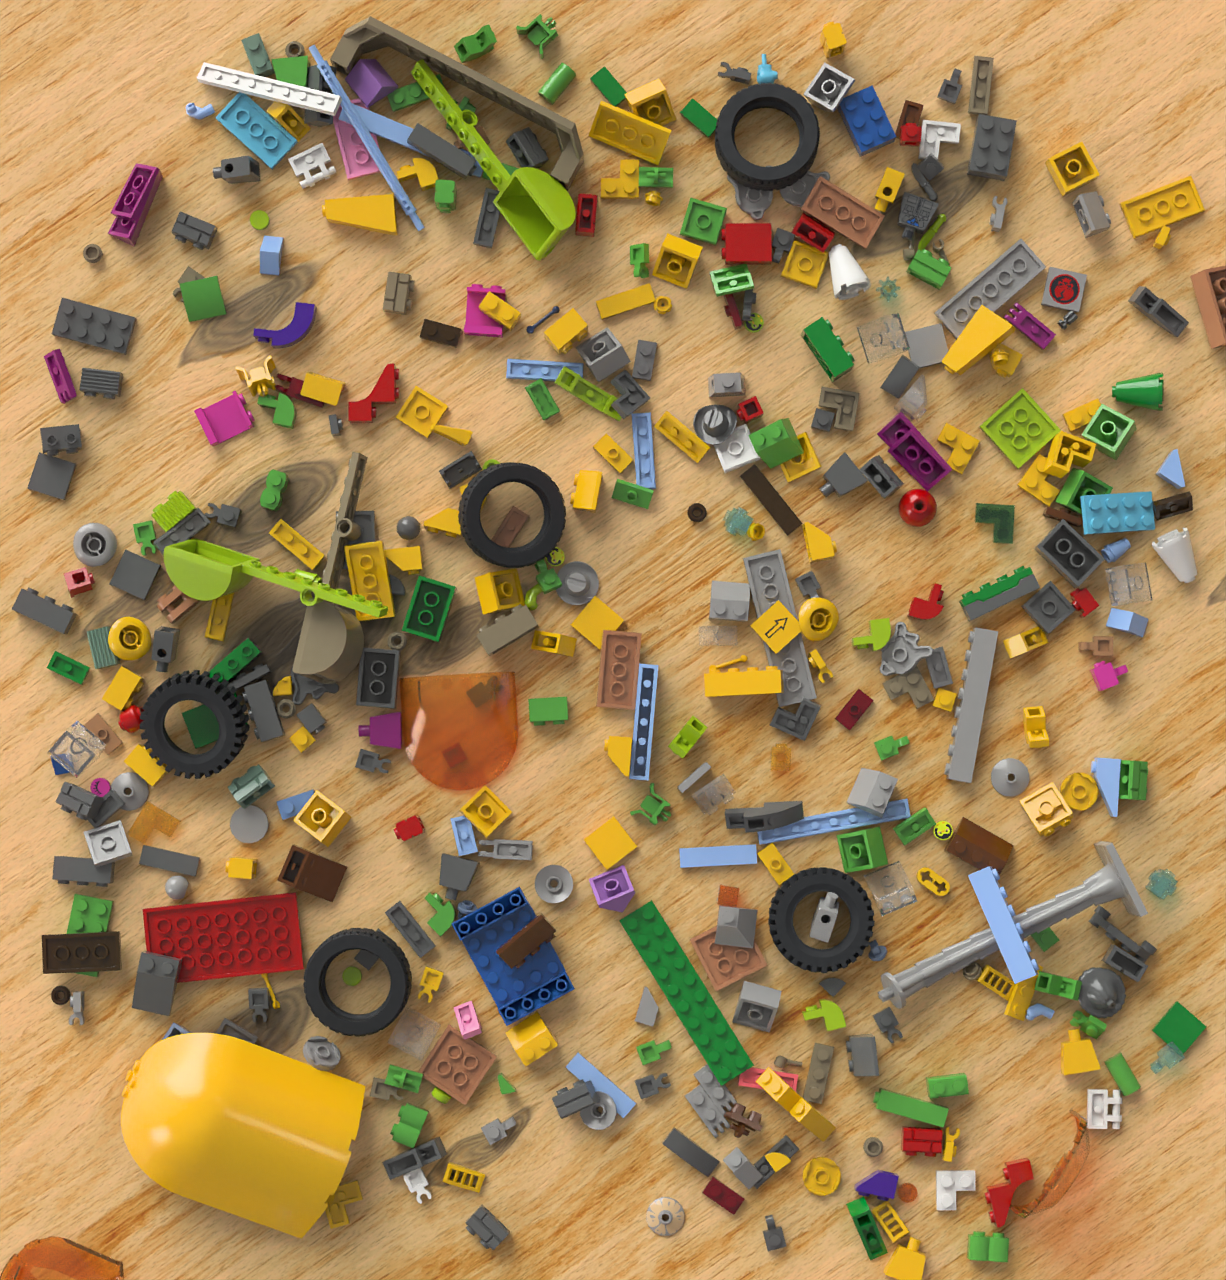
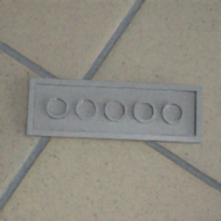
M1020 239L934 314L957 339L981 305L995 312L1044 270L1046 266L1028 245Z

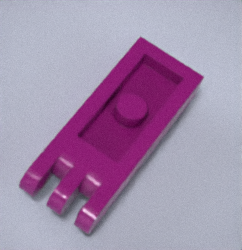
M1015 303L1013 306L1018 312L1011 308L1009 313L1014 317L1011 318L1006 314L1004 319L1044 350L1056 334L1020 304Z
M55 349L45 355L44 359L60 402L65 404L75 398L77 394L61 350Z

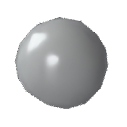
M182 876L170 877L165 884L167 895L172 899L184 898L188 881Z

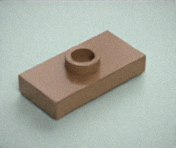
M99 713L83 725L107 755L123 743Z

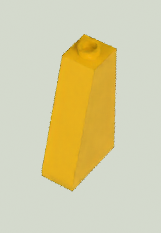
M393 194L325 199V205H322L323 217H326L330 223L389 235H398L395 197Z
M981 305L941 362L945 365L944 369L952 375L956 372L961 376L1013 334L1016 329L1006 320Z

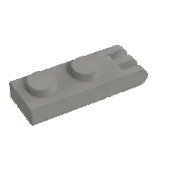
M706 1064L695 1072L694 1076L724 1116L726 1111L723 1108L726 1106L730 1112L732 1107L729 1103L732 1102L734 1105L737 1101L725 1084L720 1085L709 1065Z
M700 1084L685 1095L715 1138L718 1137V1133L714 1129L718 1128L721 1133L725 1132L721 1126L722 1123H724L727 1129L730 1128V1124Z

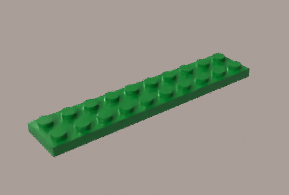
M651 900L619 920L720 1085H724L754 1066L653 901Z

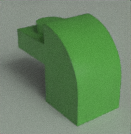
M485 25L474 35L463 37L454 45V48L461 62L464 63L494 49L493 45L497 40L490 25Z
M279 393L278 400H275V396L268 394L264 395V397L259 396L257 402L259 406L275 409L274 425L294 428L296 408L286 395Z
M430 892L424 899L437 913L427 924L441 937L455 920V908L450 900L443 905L442 902L444 900L437 893L433 895Z
M1039 971L1034 990L1078 1001L1082 981Z

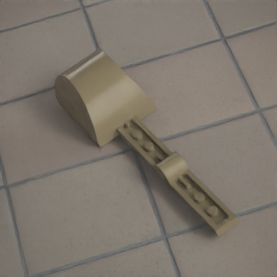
M352 452V457L349 460V470L344 480L345 487L340 498L339 513L336 515V526L331 536L332 543L327 554L326 569L323 571L322 583L330 585V588L335 590L338 588L345 558L344 546L348 545V541L358 539L361 534L359 524L353 522L368 457L357 452ZM327 600L313 606H307L293 664V672L322 684H334L349 676L357 666L364 647L363 629L356 616Z

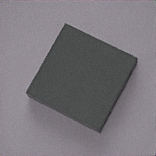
M39 452L27 489L65 500L77 464Z
M125 549L110 581V585L146 600L161 565Z
M1051 581L1021 606L1046 635L1076 610Z

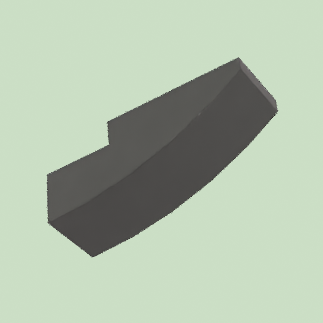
M1139 286L1128 300L1146 317L1175 337H1178L1189 323L1166 301L1158 298L1145 286Z
M673 1127L662 1142L664 1146L707 1177H709L720 1162L675 1127Z
M439 1136L389 1158L382 1163L391 1180L447 1155V1152Z

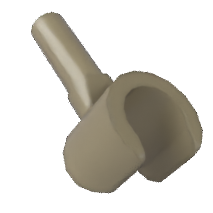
M915 234L913 240L909 242V249H903L904 260H912L914 258Z
M939 239L940 248H937L933 242L934 252L939 253L942 259L948 261L943 250L944 241Z
M781 1055L777 1056L774 1064L782 1069L785 1064L802 1067V1062L793 1061Z

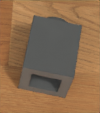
M313 703L297 714V717L311 734L313 732L318 734L326 728L324 724L327 721Z

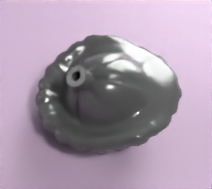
M1092 967L1083 972L1078 981H1082L1078 998L1080 1006L1087 1013L1097 1018L1112 1017L1122 1009L1126 998V990L1121 977L1110 969H1103L1101 967Z

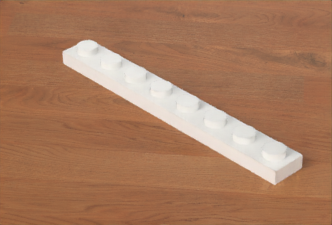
M205 62L197 76V80L200 83L333 116L336 115L342 101L339 95Z

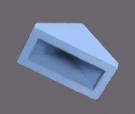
M264 235L260 248V274L279 276L283 237Z
M1175 449L1168 454L1156 475L1177 489L1185 487L1178 449Z
M1111 608L1106 626L1143 637L1148 619L1134 612Z

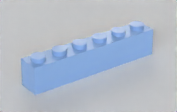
M639 663L629 779L649 781L658 665Z
M992 866L968 875L1014 984L1038 975L1037 970H1039V966L1035 959H1031L1029 954L1031 952L1030 945L1021 936L1024 933L1020 923H1016L1013 916L1016 913L1013 906L1008 905L1005 899L1008 895L1004 886L1000 887L998 883L1000 876L996 868L992 869Z

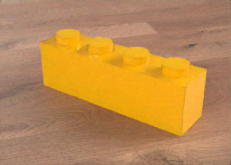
M768 666L766 670L759 671L758 667H749L744 672H740L739 668L728 669V672L721 673L720 669L709 670V673L704 674L705 697L784 693L783 670H778V666Z

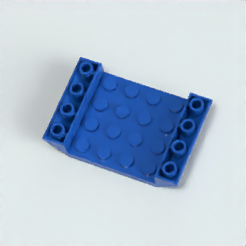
M520 886L451 923L496 1003L506 1026L575 989L551 942L546 943L544 941L539 945L541 949L533 956L531 954L527 955L524 958L526 962L519 968L514 966L511 969L496 953L498 948L537 917Z

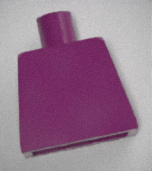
M402 712L370 717V725H359V737H370V744L402 749Z

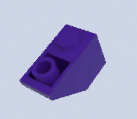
M876 1170L856 1183L854 1188L856 1191H859V1195L869 1197L870 1194L877 1195V1199L888 1201L889 1198L894 1199L899 1176L896 1173Z

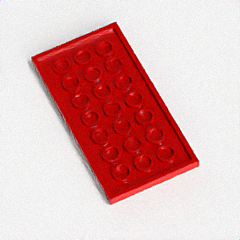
M297 892L142 909L146 950L183 959L178 983L304 969Z

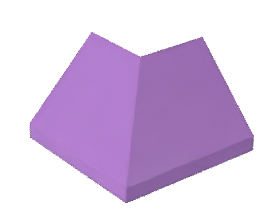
M624 865L588 879L599 908L623 913L635 894Z

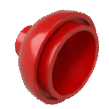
M912 489L901 497L898 510L900 517L905 523L913 527H922L930 523L935 517L937 504L934 497L928 491ZM917 503L922 504L921 510L915 508Z

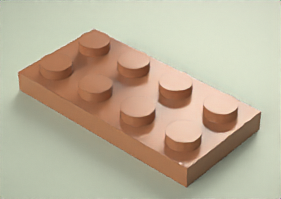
M821 176L817 179L800 209L863 249L867 248L885 215Z
M603 630L597 707L635 710L642 633Z

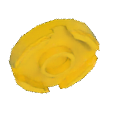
M1085 773L1068 775L1060 786V794L1070 809L1076 811L1092 807L1099 795L1096 781Z
M816 1157L805 1165L802 1178L809 1192L818 1196H826L837 1190L841 1181V1173L833 1160L828 1157Z

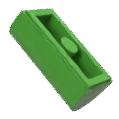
M561 63L538 91V94L553 105L576 77V73L569 66Z
M1121 1052L1104 1061L1123 1096L1130 1095L1141 1087Z

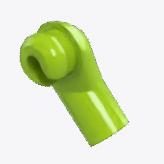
M536 584L526 592L524 603L531 611L538 607L536 603L537 595L543 592L539 584Z

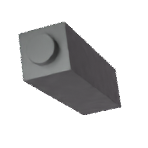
M417 123L407 139L408 144L464 179L468 175L472 176L477 168L474 158Z

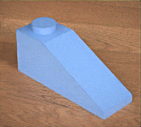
M1094 758V761L1091 762V773H1094V780L1097 783L1110 817H1117L1121 759Z

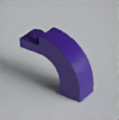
M296 302L293 320L287 327L281 330L254 328L253 336L261 343H269V340H272L271 346L273 348L293 346L304 339L310 332L315 321L317 307L315 304Z

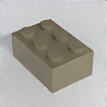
M520 604L511 610L512 614L507 617L503 614L496 618V623L492 626L487 624L478 629L477 637L489 656L539 627L526 605L522 607Z

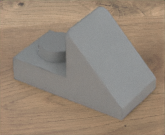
M738 1147L723 1159L733 1171V1174L749 1190L764 1177Z

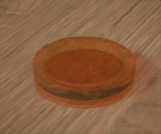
M903 1183L898 1188V1196L903 1202H912L917 1197V1189L911 1183Z

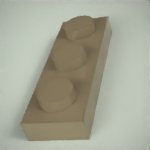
M974 56L968 114H988L994 58Z
M814 1043L803 1098L806 1101L822 1104L834 1050L833 1046Z

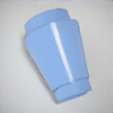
M1124 538L1105 545L1104 549L1101 550L1102 556L1108 563L1115 562L1131 548V544Z

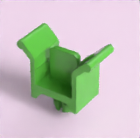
M540 14L527 27L517 26L516 30L517 34L527 35L535 46L540 44L539 53L540 58L543 59V49L558 34L555 29L550 30L556 26L555 20L553 21V18L550 17L543 23L542 15Z
M651 783L649 786L650 793L660 799L662 803L647 795L640 806L653 816L650 817L642 810L631 811L630 814L641 813L650 819L649 822L656 825L658 823L657 816L662 818L663 821L668 820L661 812L668 817L671 816L669 811L667 812L663 809L664 806H670V803L654 793V783Z

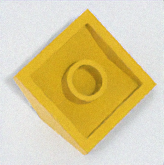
M807 432L797 436L804 453L780 464L787 482H791L822 467Z
M486 785L459 810L486 838L512 813Z

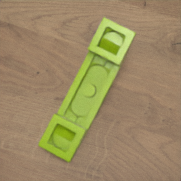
M563 366L554 382L555 384L607 416L620 421L622 417L611 406L618 399L617 397L608 394L580 377L579 374Z

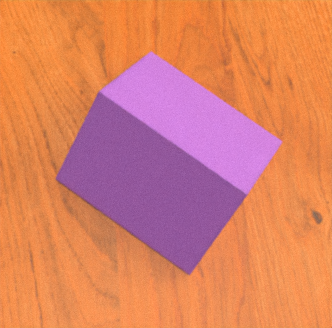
M360 59L345 78L347 84L367 108L398 89V85L376 59Z

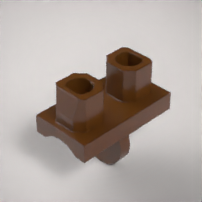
M735 1103L731 1111L726 1112L724 1115L725 1118L738 1124L732 1123L730 1126L731 1129L735 1130L734 1136L740 1138L742 1134L748 1136L750 1131L745 1128L754 1132L756 1130L761 1131L762 1126L759 1124L762 1114L750 1111L748 1118H745L743 1114L746 1107L739 1103Z

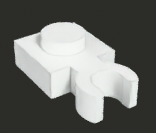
M422 1168L403 1174L410 1192H417L416 1198L418 1203L421 1204L423 1202L421 1199L422 1194H426L428 1199L432 1198L431 1192L425 1189V1186L429 1183Z

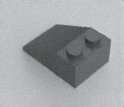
M148 951L141 952L132 1008L170 1016L183 959Z

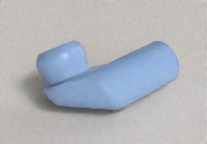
M194 103L186 105L187 114L198 120L215 113L211 104L203 108L195 106Z
M1037 1003L1026 1010L1025 1017L1028 1020H1034L1035 1017L1043 1015L1051 1019L1054 1010Z

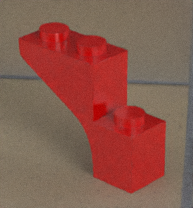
M394 363L386 365L368 397L360 401L348 402V421L350 423H373V418L377 416L376 407H373V404H396V399H399V387L396 388V380H399V368L396 369Z
M1028 1158L1005 1162V1168L1002 1170L1005 1180L1009 1182L986 1187L987 1192L984 1193L987 1204H990L992 1210L989 1212L990 1221L997 1228L1004 1226L1015 1189L1023 1182L1034 1179Z

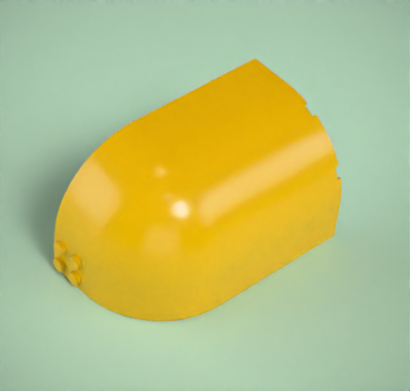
M214 1033L181 1034L154 1044L145 1052L140 1060H136L133 1070H129L126 1076L128 1084L122 1093V1097H124L121 1111L122 1133L127 1148L138 1166L163 1188L188 1199L302 1239L327 1208L328 1202L326 1200L330 1194H335L352 1153L348 1151L351 1140L355 1141L359 1128L366 1086L330 1072L318 1070L306 1063L235 1037Z

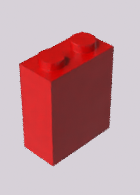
M771 223L725 224V229H721V241H725V248H722L721 256L722 259H725V265L771 264Z

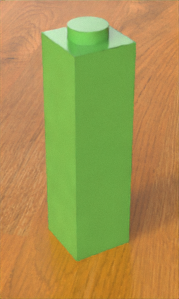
M880 1088L879 1092H875L873 1098L876 1109L944 1128L949 1110L946 1106Z

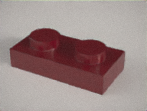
M712 1176L702 1191L704 1195L733 1215L745 1200L744 1197L714 1176Z

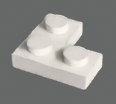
M923 120L918 159H924L930 153L938 159L940 142L958 144L961 124Z
M936 1170V1210H956V1191H976L975 1170Z

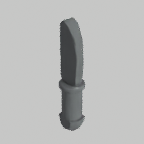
M913 163L912 173L915 179L922 185L921 187L925 190L929 199L936 201L938 199L937 193L931 187L930 182H927L924 174L917 168V164Z

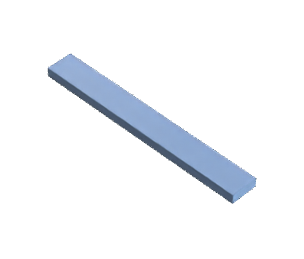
M353 104L370 133L426 155L407 143L413 128ZM342 108L339 120L352 125ZM460 149V150L463 151L464 153H466V154H468L469 156H471L472 158H474V156L471 155L470 152H468V151H466V150H464V149ZM476 160L475 166L477 168L473 175L480 178L483 169Z
M908 799L890 801L882 818L859 808H852L807 816L795 823L771 830L759 831L757 834L759 845L905 819L911 815Z

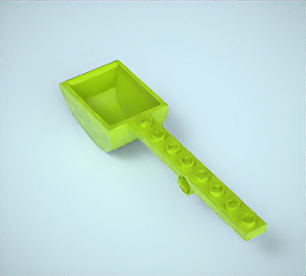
M423 59L417 61L410 73L492 180V183L500 191L493 203L534 258L538 261L544 259L552 252L575 220V206L569 193L554 177L536 168L522 167L515 170L510 176L474 128L478 122L476 114L470 110L461 111Z
M197 538L172 544L164 548V564L170 579L181 592L197 600L209 601L237 592L244 588L253 577H257L299 591L300 599L306 606H313L327 600L378 618L387 615L389 607L382 605L380 601H369L362 595L347 594V591L344 589L335 590L330 588L328 584H317L310 578L296 577V574L292 572L283 573L278 571L279 569L276 567L262 566L258 558ZM311 592L314 593L315 599L312 597Z

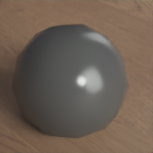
M403 517L397 523V533L403 539L412 540L421 531L420 523L414 517Z

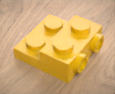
M1053 782L1020 800L1021 806L1040 837L1043 835L1048 837L1055 832L1054 829L1058 826L1066 827L1072 822L1073 813Z

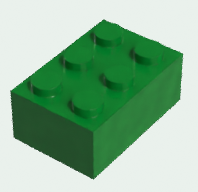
M821 317L804 328L801 336L830 380L834 382L852 370L855 360L849 351L846 352L842 347L844 345L842 339L838 335L835 336L832 332L833 326L829 320H824Z
M419 575L402 631L440 643L457 588Z

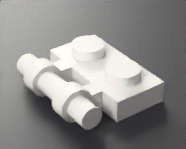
M323 143L288 159L296 176L299 177L304 174L306 178L299 182L302 189L308 186L312 187L316 182L324 178L327 180L331 178V175L337 173L334 166L326 169L325 164L330 162L331 159ZM320 167L321 172L313 176L310 175V171Z
M1087 1089L1088 1129H1107V1121H1112V1129H1120V1122L1122 1121V1115H1120V1104H1122L1120 1090L1113 1089V1097H1108L1107 1089ZM1108 1104H1113L1112 1115H1108Z

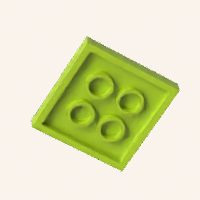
M1023 388L980 426V429L1017 469L1061 431Z

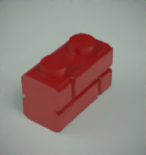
M578 194L575 235L595 236L598 195Z
M802 213L791 232L797 237L800 236V239L824 253L835 235L833 231L805 213Z
M418 815L396 823V828L393 829L397 839L403 841L425 833L424 825Z
M902 1126L901 1150L905 1152V1155L917 1156V1152L925 1153V1156L936 1157L937 1153L941 1154V1128Z

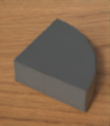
M389 574L392 594L405 596V588L402 582L397 577Z
M827 978L819 984L834 997L846 982L838 978Z

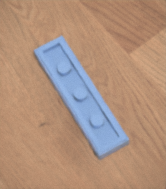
M507 359L506 379L538 380L542 378L543 381H556L563 366L583 378L584 363Z
M651 412L632 414L636 485L648 489H656Z
M756 844L679 848L680 868L757 864Z
M579 1052L566 1065V1068L579 1080L583 1079L584 1082L592 1081L595 1092L601 1091L613 1098L617 1113L622 1118L636 1105V1102Z

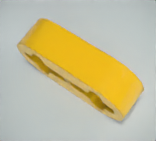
M923 867L917 871V881L934 894L944 896L949 892V883L933 870ZM928 871V876L933 880L931 882L926 879L922 881L921 872L926 873ZM936 881L939 884L944 882L945 891L937 892L938 887L934 885V882Z

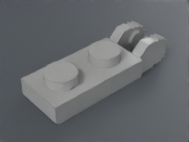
M479 840L481 845H494V851L478 852V856L493 857L494 859L532 860L533 841Z

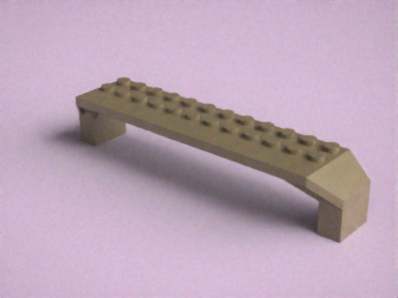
M371 16L345 30L330 58L332 66L345 75L350 73L363 54L390 47L415 61L423 59L432 70L555 133L562 154L550 175L560 182L567 191L569 190L584 162V154L574 122Z

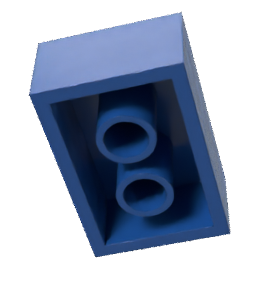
M873 85L842 99L837 109L859 157L895 141L896 135Z

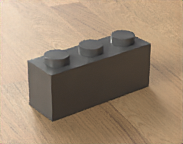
M317 65L308 67L307 88L333 94ZM330 66L336 76V67ZM305 109L304 124L318 127L333 124V115Z
M28 587L27 590L21 589L12 610L58 632L68 634L77 615L72 612L74 608L65 604L61 607L55 604V599L48 596L42 598L38 596L39 592Z
M268 680L245 686V691L242 694L245 703L249 702L251 710H248L251 721H255L257 728L254 729L257 740L260 739L261 742H266L285 736Z
M54 856L52 879L58 880V884H69L70 881H77V885H89V882H95L96 886L108 887V883L114 882L115 862L95 868L92 858Z

